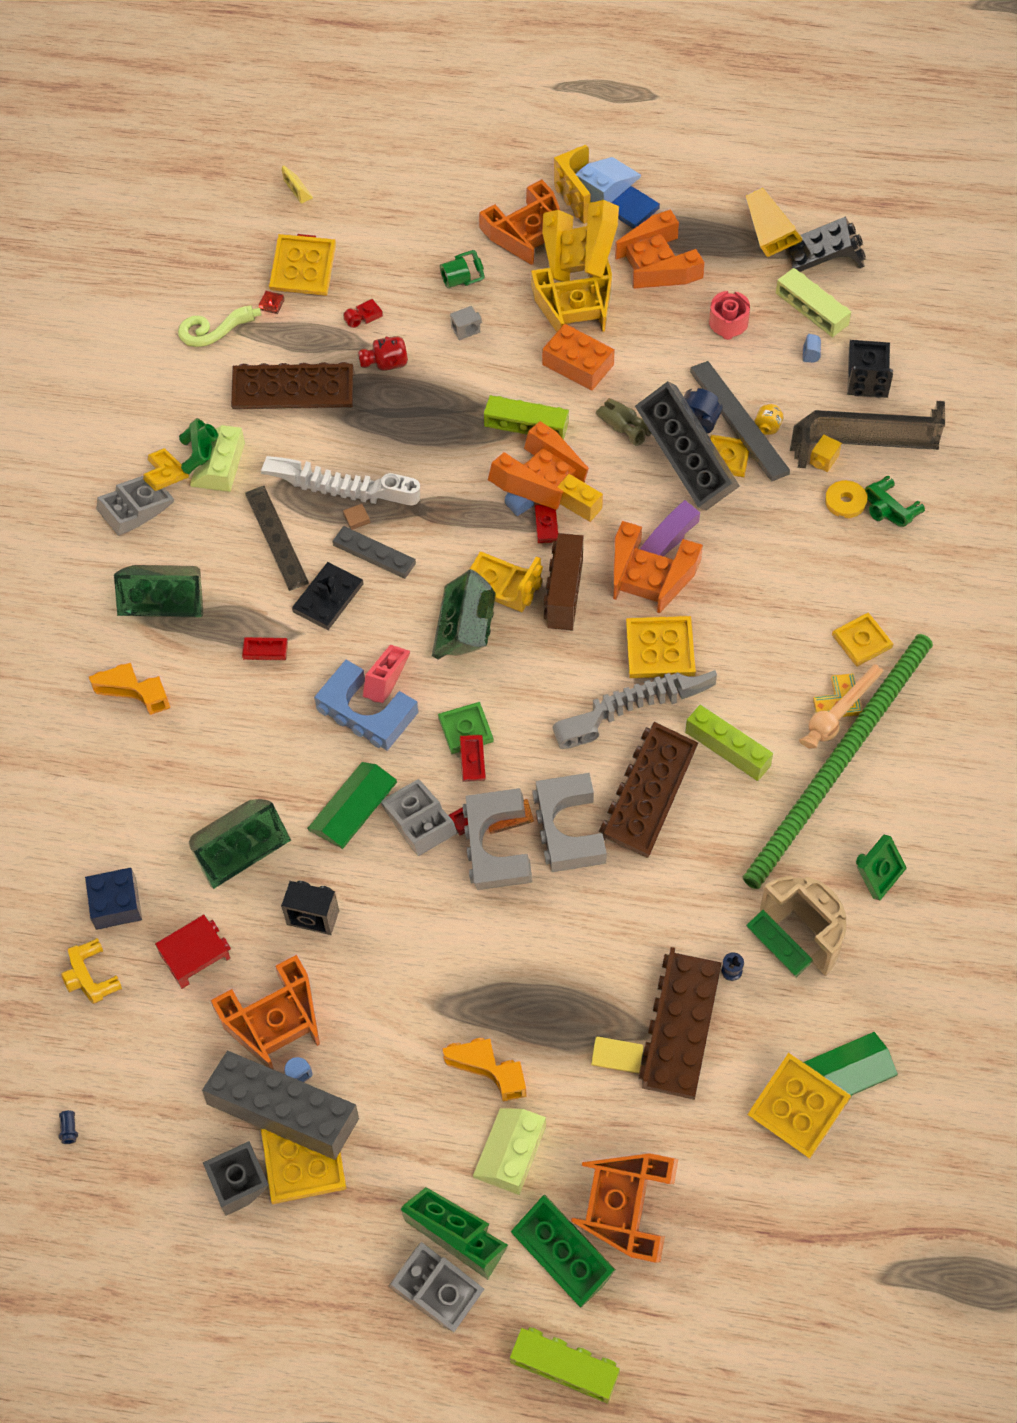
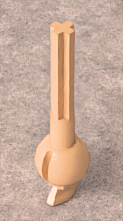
M874 664L829 712L819 711L814 714L809 721V734L799 739V742L808 749L817 748L819 741L827 742L835 738L840 730L839 720L880 677L883 669Z

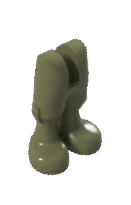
M609 398L604 403L605 406H601L596 411V414L613 427L615 431L626 433L629 436V441L635 446L641 445L645 441V435L650 436L652 434L644 420L637 417L633 409L616 400Z

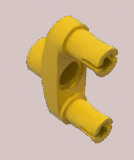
M98 938L83 945H75L68 948L72 968L61 973L69 993L80 988L93 1004L102 1001L103 997L122 990L117 975L101 983H94L84 964V959L103 952Z

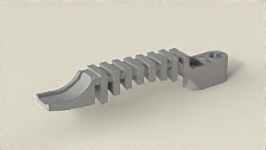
M714 670L697 677L684 676L678 672L673 675L668 673L664 675V678L660 679V676L654 678L653 682L647 680L644 681V685L635 684L634 688H623V692L620 693L615 691L612 696L608 694L603 695L601 704L599 699H594L592 712L567 718L553 725L552 728L561 749H568L596 740L600 735L598 727L602 720L608 718L609 722L614 721L615 709L618 716L624 715V705H626L628 711L633 710V702L635 701L638 708L643 707V698L647 699L649 705H653L655 694L659 703L663 704L665 703L666 691L671 704L677 703L678 692L681 700L699 694L716 685L717 673Z

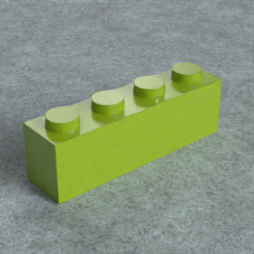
M490 395L484 411V427L526 435L531 428L541 421L555 430L564 440L569 424V410L508 399L501 396Z
M699 705L686 721V734L756 781H759L771 767L773 752L702 705Z
M529 1327L528 1330L521 1328L510 1355L511 1364L606 1404L610 1401L620 1373V1368L616 1367L614 1361L607 1358L599 1360L591 1357V1352L580 1347L574 1350L567 1347V1342L559 1338L553 1337L552 1340L545 1338L541 1331Z

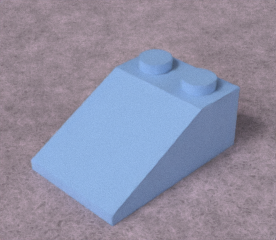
M613 157L588 163L576 173L577 177L590 192L592 202L606 200L611 203L641 178V174Z

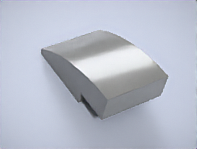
M143 476L117 484L116 491L97 497L96 510L119 536L141 526L160 514L174 502V498L165 488L154 491L143 480Z
M419 779L384 798L381 802L396 828L418 856L457 834L453 820L442 809L436 797Z
M422 1242L417 1245L388 1285L389 1288L453 1333L484 1291V1288L446 1258H441Z

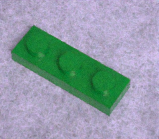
M764 910L760 911L746 925L795 977L799 976L813 962V959Z

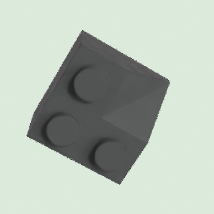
M250 1141L203 1162L225 1216L250 1205L269 1187Z

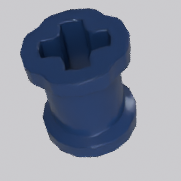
M735 952L725 955L721 972L726 980L734 981L740 979L744 967L743 957Z

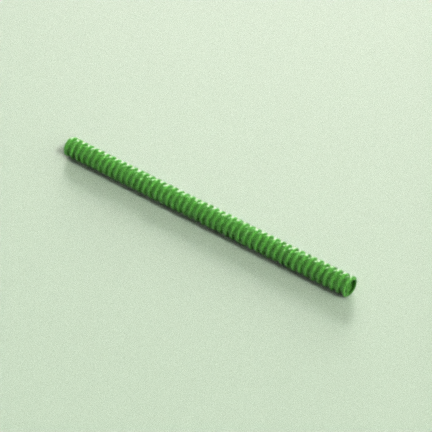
M923 634L915 636L908 649L905 650L904 654L894 665V668L887 675V678L884 679V682L866 704V707L863 708L859 717L856 718L848 732L845 733L841 742L837 744L830 757L827 758L826 763L822 765V768L819 769L815 778L812 779L811 783L804 790L800 799L793 805L785 820L778 826L773 834L774 836L770 837V841L766 843V846L762 848V852L758 854L750 868L747 869L743 875V880L749 887L754 889L761 888L765 878L773 871V867L781 860V857L788 850L792 841L796 839V835L803 829L807 820L811 818V814L818 808L822 799L826 797L830 788L833 787L837 778L841 776V773L848 766V763L851 762L855 753L863 745V742L866 741V738L873 731L877 722L880 721L888 707L891 706V703L898 696V693L901 692L905 683L912 676V673L916 671V668L926 657V654L933 647V642L928 636Z

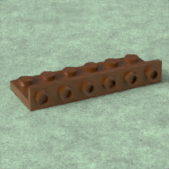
M321 362L319 364L299 363L294 365L280 363L278 365L266 363L259 365H233L232 409L353 407L354 366L347 362H340L338 364Z
M653 722L650 728H645L641 736V740L644 742L642 746H637L632 756L636 760L633 765H628L624 774L628 778L625 783H620L616 791V795L619 796L617 802L612 801L607 811L610 814L609 820H604L599 829V832L603 834L604 841L608 839L646 858L651 854L698 746V742L657 722Z
M674 947L670 948L669 954L664 955L662 968H666L665 976L660 975L657 988L662 990L660 998L655 997L653 1012H657L655 1020H650L648 1034L652 1035L651 1043L646 1042L643 1054L644 1057H647L646 1065H641L638 1079L643 1080L642 1089L695 1100L722 962L675 953Z

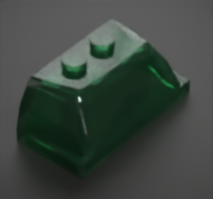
M132 565L114 574L117 616L202 617L204 615L201 571L197 566Z
M469 569L444 587L432 657L438 660L445 655L458 656L475 652L485 647L488 643V637L491 633V620L494 615L493 608L496 593L490 584L472 569Z
M254 799L243 803L194 833L190 837L189 846L210 887L215 889L290 842L291 838L273 803L269 800Z

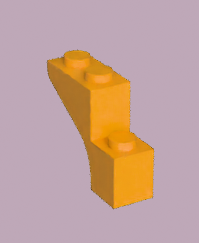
M131 662L120 664L115 668L100 671L89 676L93 690L98 695L135 698L146 706L149 715L170 708L160 677L148 678L138 683Z
M476 1038L471 1043H452L446 1048H442L444 1062L447 1066L491 1079L497 1085L503 1102L527 1097L521 1062L507 1060L496 1066L490 1039Z

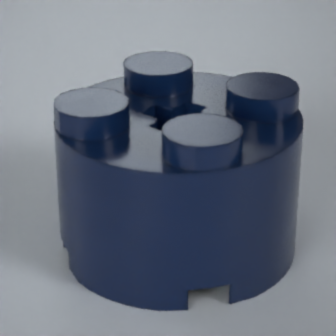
M698 388L697 391H691L692 389H689L683 397L708 434L713 431L722 412L723 405L722 403L720 405L718 403L719 398L708 390Z

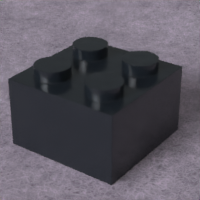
M289 881L281 904L287 925L332 935L340 910L336 893L327 886H311L305 881Z

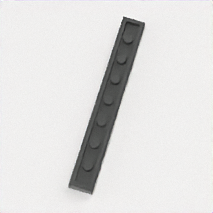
M706 361L691 367L690 373L702 389L712 392L719 398L718 403L723 405L722 416L771 482L790 475L789 467L710 362Z

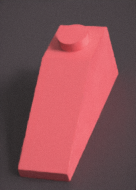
M390 645L366 673L363 697L374 702L384 703L391 694L410 655V651Z

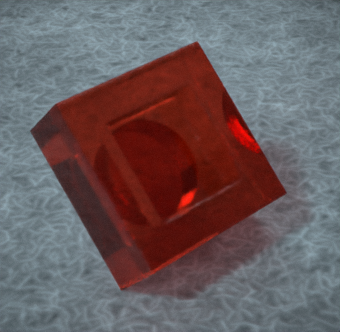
M265 291L259 303V308L262 311L278 314L285 301L284 295Z

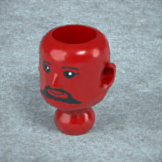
M385 336V338L373 341L372 350L361 349L358 351L359 362L362 368H368L371 364H376L379 370L387 371L402 368L408 363L404 339L400 336Z

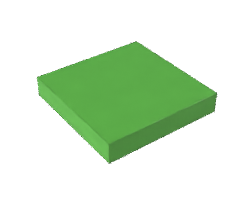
M480 702L438 714V719L451 755L460 752V736L482 735L483 745L494 742Z

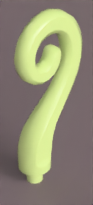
M252 305L238 308L209 334H207L210 329L208 320L199 315L191 316L180 324L178 336L186 345L193 347L207 346L223 338L237 325L255 321L254 317L262 316L261 309H253ZM193 325H201V327L195 330L197 336H192L188 333Z

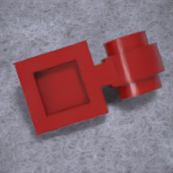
M372 298L356 306V310L347 309L343 316L344 321L349 327L356 328L361 324V320L368 324L383 317V311Z

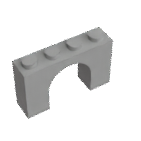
M590 773L536 781V790H532L534 804L538 803L539 810H536L538 824L542 823L543 830H540L541 842L547 846V851H544L546 865L550 864L551 871L557 872L606 864L607 853L602 833L571 837L561 833L553 823L555 816L561 810L571 806L594 802V791Z
M521 789L466 796V804H463V814L465 818L468 817L465 835L466 839H470L467 856L468 860L472 861L473 869L469 870L470 882L475 884L477 890L533 883L528 854L496 857L488 854L482 845L483 836L492 824L501 820L525 817L524 799Z

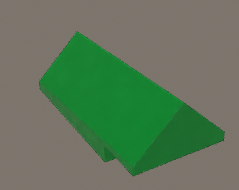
M427 1187L406 1202L401 1208L403 1217L408 1224L487 1280L508 1247V1244L487 1233L489 1223Z

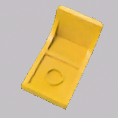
M587 145L577 147L554 157L555 189L557 193L563 196L566 205L572 208L575 217L579 218L583 224L587 223L588 203L591 201V194L577 177L576 173L589 163V148Z
M480 551L462 580L461 588L523 613L525 607L531 605L535 590H539L543 583V578H541L543 570L541 558L536 556L530 568L527 569Z

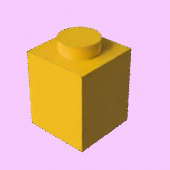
M823 434L811 452L809 464L817 469L828 472L840 455L842 443Z

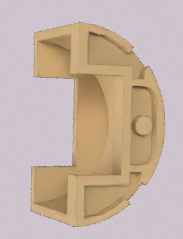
M785 876L765 885L760 911L764 910L777 924L793 912L816 935L814 941L821 948L811 956L813 959L812 963L825 976L828 975L837 962L846 933L847 917L839 897L828 886L809 877L793 878V876Z

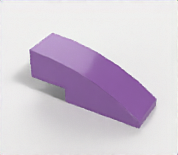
M684 500L653 531L640 550L665 556L684 539L685 534L699 523L700 512Z

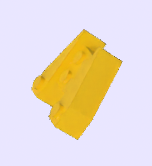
M606 200L588 203L587 226L574 229L572 215L560 210L543 213L542 233L553 279L560 282L570 281V273L585 271L587 274L602 278L618 227L619 206Z
M607 260L602 278L588 274L589 278L554 283L551 268L531 271V287L534 300L556 332L564 324L599 319L602 332H605L612 286V271L609 260Z

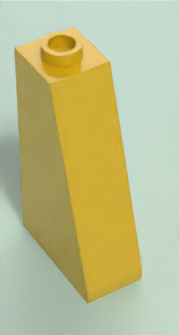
M763 187L746 195L759 245L767 258L803 241L795 226Z

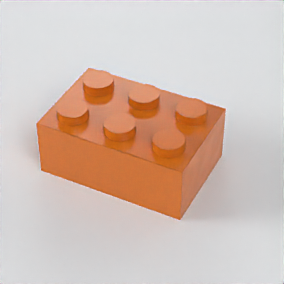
M564 324L542 349V365L592 391L614 366L615 349Z

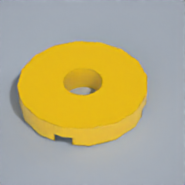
M841 480L829 486L826 492L825 504L832 514L838 517L841 515L845 516V518H853L864 511L867 504V493L858 483ZM848 497L851 499V501L844 502L841 500V498Z

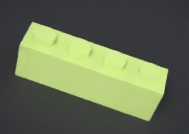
M793 268L777 280L776 294L832 338L849 325L851 311L835 300L832 295H829L817 284L809 280L803 273Z

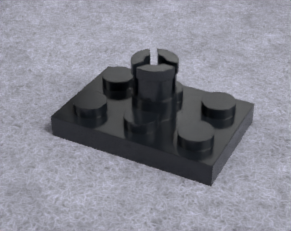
M327 562L293 605L292 611L312 623L329 630L363 586V579Z

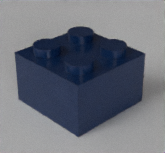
M131 867L85 877L90 919L96 930L142 920L137 880Z

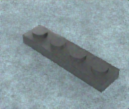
M345 526L341 528L333 539V546L406 579L416 564V559Z

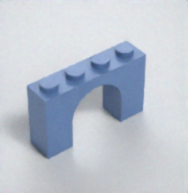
M346 659L315 695L316 709L322 715H329L334 718L335 722L340 726H347L352 729L353 733L357 736L367 738L375 747H381L388 751L419 713L418 703L399 691L385 709L377 714L361 715L354 712L348 705L353 695L365 682V675L362 668Z

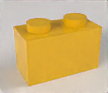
M568 474L557 486L563 490L560 505L591 522L602 510L603 493L574 476Z

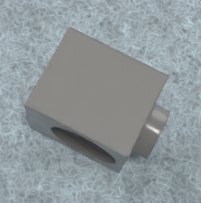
M472 306L450 313L451 328L458 340L480 333L482 319Z

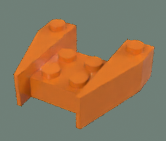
M543 179L527 187V206L512 214L505 216L496 204L479 212V228L489 240L531 265L534 264V248L545 243L542 233L543 213L560 210L554 192Z
M671 209L651 216L615 242V259L626 257L634 269V289L685 285L703 279L705 262L696 249L675 256L667 244L669 241L678 239L679 222Z
M540 421L528 431L524 449L534 456L523 465L503 452L491 463L488 481L503 491L557 510L563 495V490L557 486L568 474L585 483L589 468L555 430Z
M622 521L615 536L613 599L617 600L620 591L658 602L657 613H661L695 576L702 559L703 545L682 539L673 560L638 549L642 541V526Z
M297 955L275 966L278 977L284 987L246 1008H242L233 989L210 1000L224 1030L264 1066L273 1070L272 1061L268 1055L296 1039L310 1033L316 1045H320L308 974Z
M647 1153L582 1162V1166L595 1169L586 1219L572 1218L571 1222L631 1258L654 1263L661 1262L665 1236L639 1231L648 1180L674 1185L679 1159Z

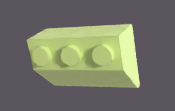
M221 425L216 428L219 436L212 443L211 457L205 464L195 468L190 483L191 487L231 492L245 440L242 428Z
M500 1108L473 1178L520 1195L546 1129V1117L525 1109Z

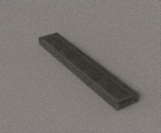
M265 486L245 492L249 505L288 590L291 591L309 584Z

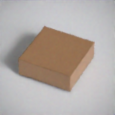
M363 504L343 510V515L350 529L353 530L370 524V518Z

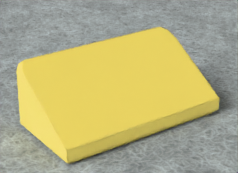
M285 165L282 166L283 180L298 201L302 204L311 200L313 196L298 176Z
M596 1037L591 1065L639 1074L644 1045Z

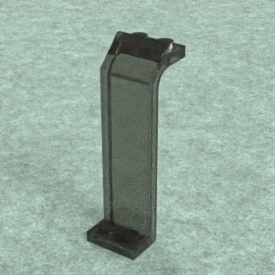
M936 401L935 409H931L930 417L815 410L794 425L790 451H794V459L798 460V468H806L809 447L813 443H818L823 434L842 444L939 450L941 435L945 427V401Z

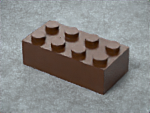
M558 533L557 541H553V557L550 559L549 564L550 577H547V595L544 596L543 606L545 608L544 619L547 620V628L570 631L574 629L583 566L584 535Z

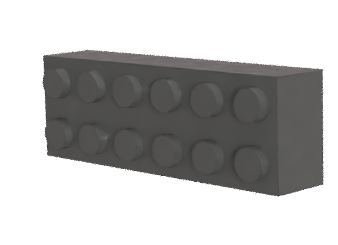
M667 381L635 405L698 508L708 510L740 487L675 384Z
M228 1050L202 1089L207 1105L336 1160L359 1120L356 1104Z

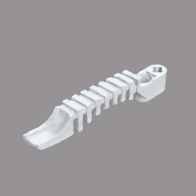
M271 456L266 457L261 469V474L282 478L290 482L294 487H301L302 490H307L308 488L312 492H317V490L321 491L322 494L328 492L332 496L341 495L342 498L361 499V502H366V500L370 499V503L376 504L377 498L405 505H415L420 501L419 481L398 474L388 473L375 481L371 480L370 476L365 475L364 482L362 483L361 476L355 475V479L352 481L351 475L346 474L345 478L342 479L341 473L336 472L335 477H332L331 470L327 469L323 475L319 466L315 467L313 473L311 471V462L306 461L302 470L301 461Z

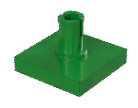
M885 834L867 855L859 854L856 859L857 869L871 896L879 901L907 869L892 837Z

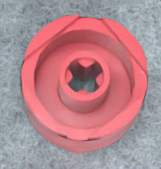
M723 291L715 295L710 306L709 326L711 329L727 340L742 334L748 328L750 302L748 298L739 292L732 294L728 293V291Z

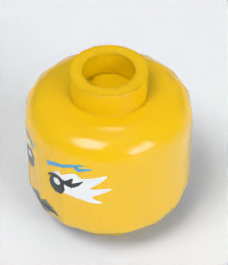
M767 404L759 408L754 422L764 435H772L779 431L784 416L777 405Z

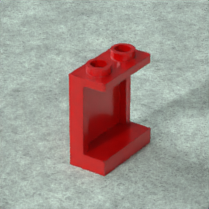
M204 914L155 943L160 956L181 989L190 985L188 978L223 957L226 961L231 959L228 952L231 950L230 945L224 937L222 939L219 938L217 925L213 919L208 921Z

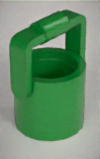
M475 250L454 256V260L440 264V273L448 289L461 284L468 286L485 278L483 264ZM471 254L474 259L475 268L480 278L471 280L468 265L463 258Z

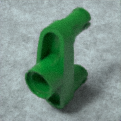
M198 418L192 421L189 427L179 435V440L183 445L187 446L190 442L192 445L191 456L181 464V469L186 474H190L195 468L205 464L210 459L212 443L219 436L217 430L211 424H205Z
M885 476L877 483L868 485L865 491L867 499L871 503L869 513L876 521H882L886 518L900 527H905L916 516L925 511V507L923 504H920V501H915L909 507L904 508L886 491L895 486V482L892 478L890 479V476Z

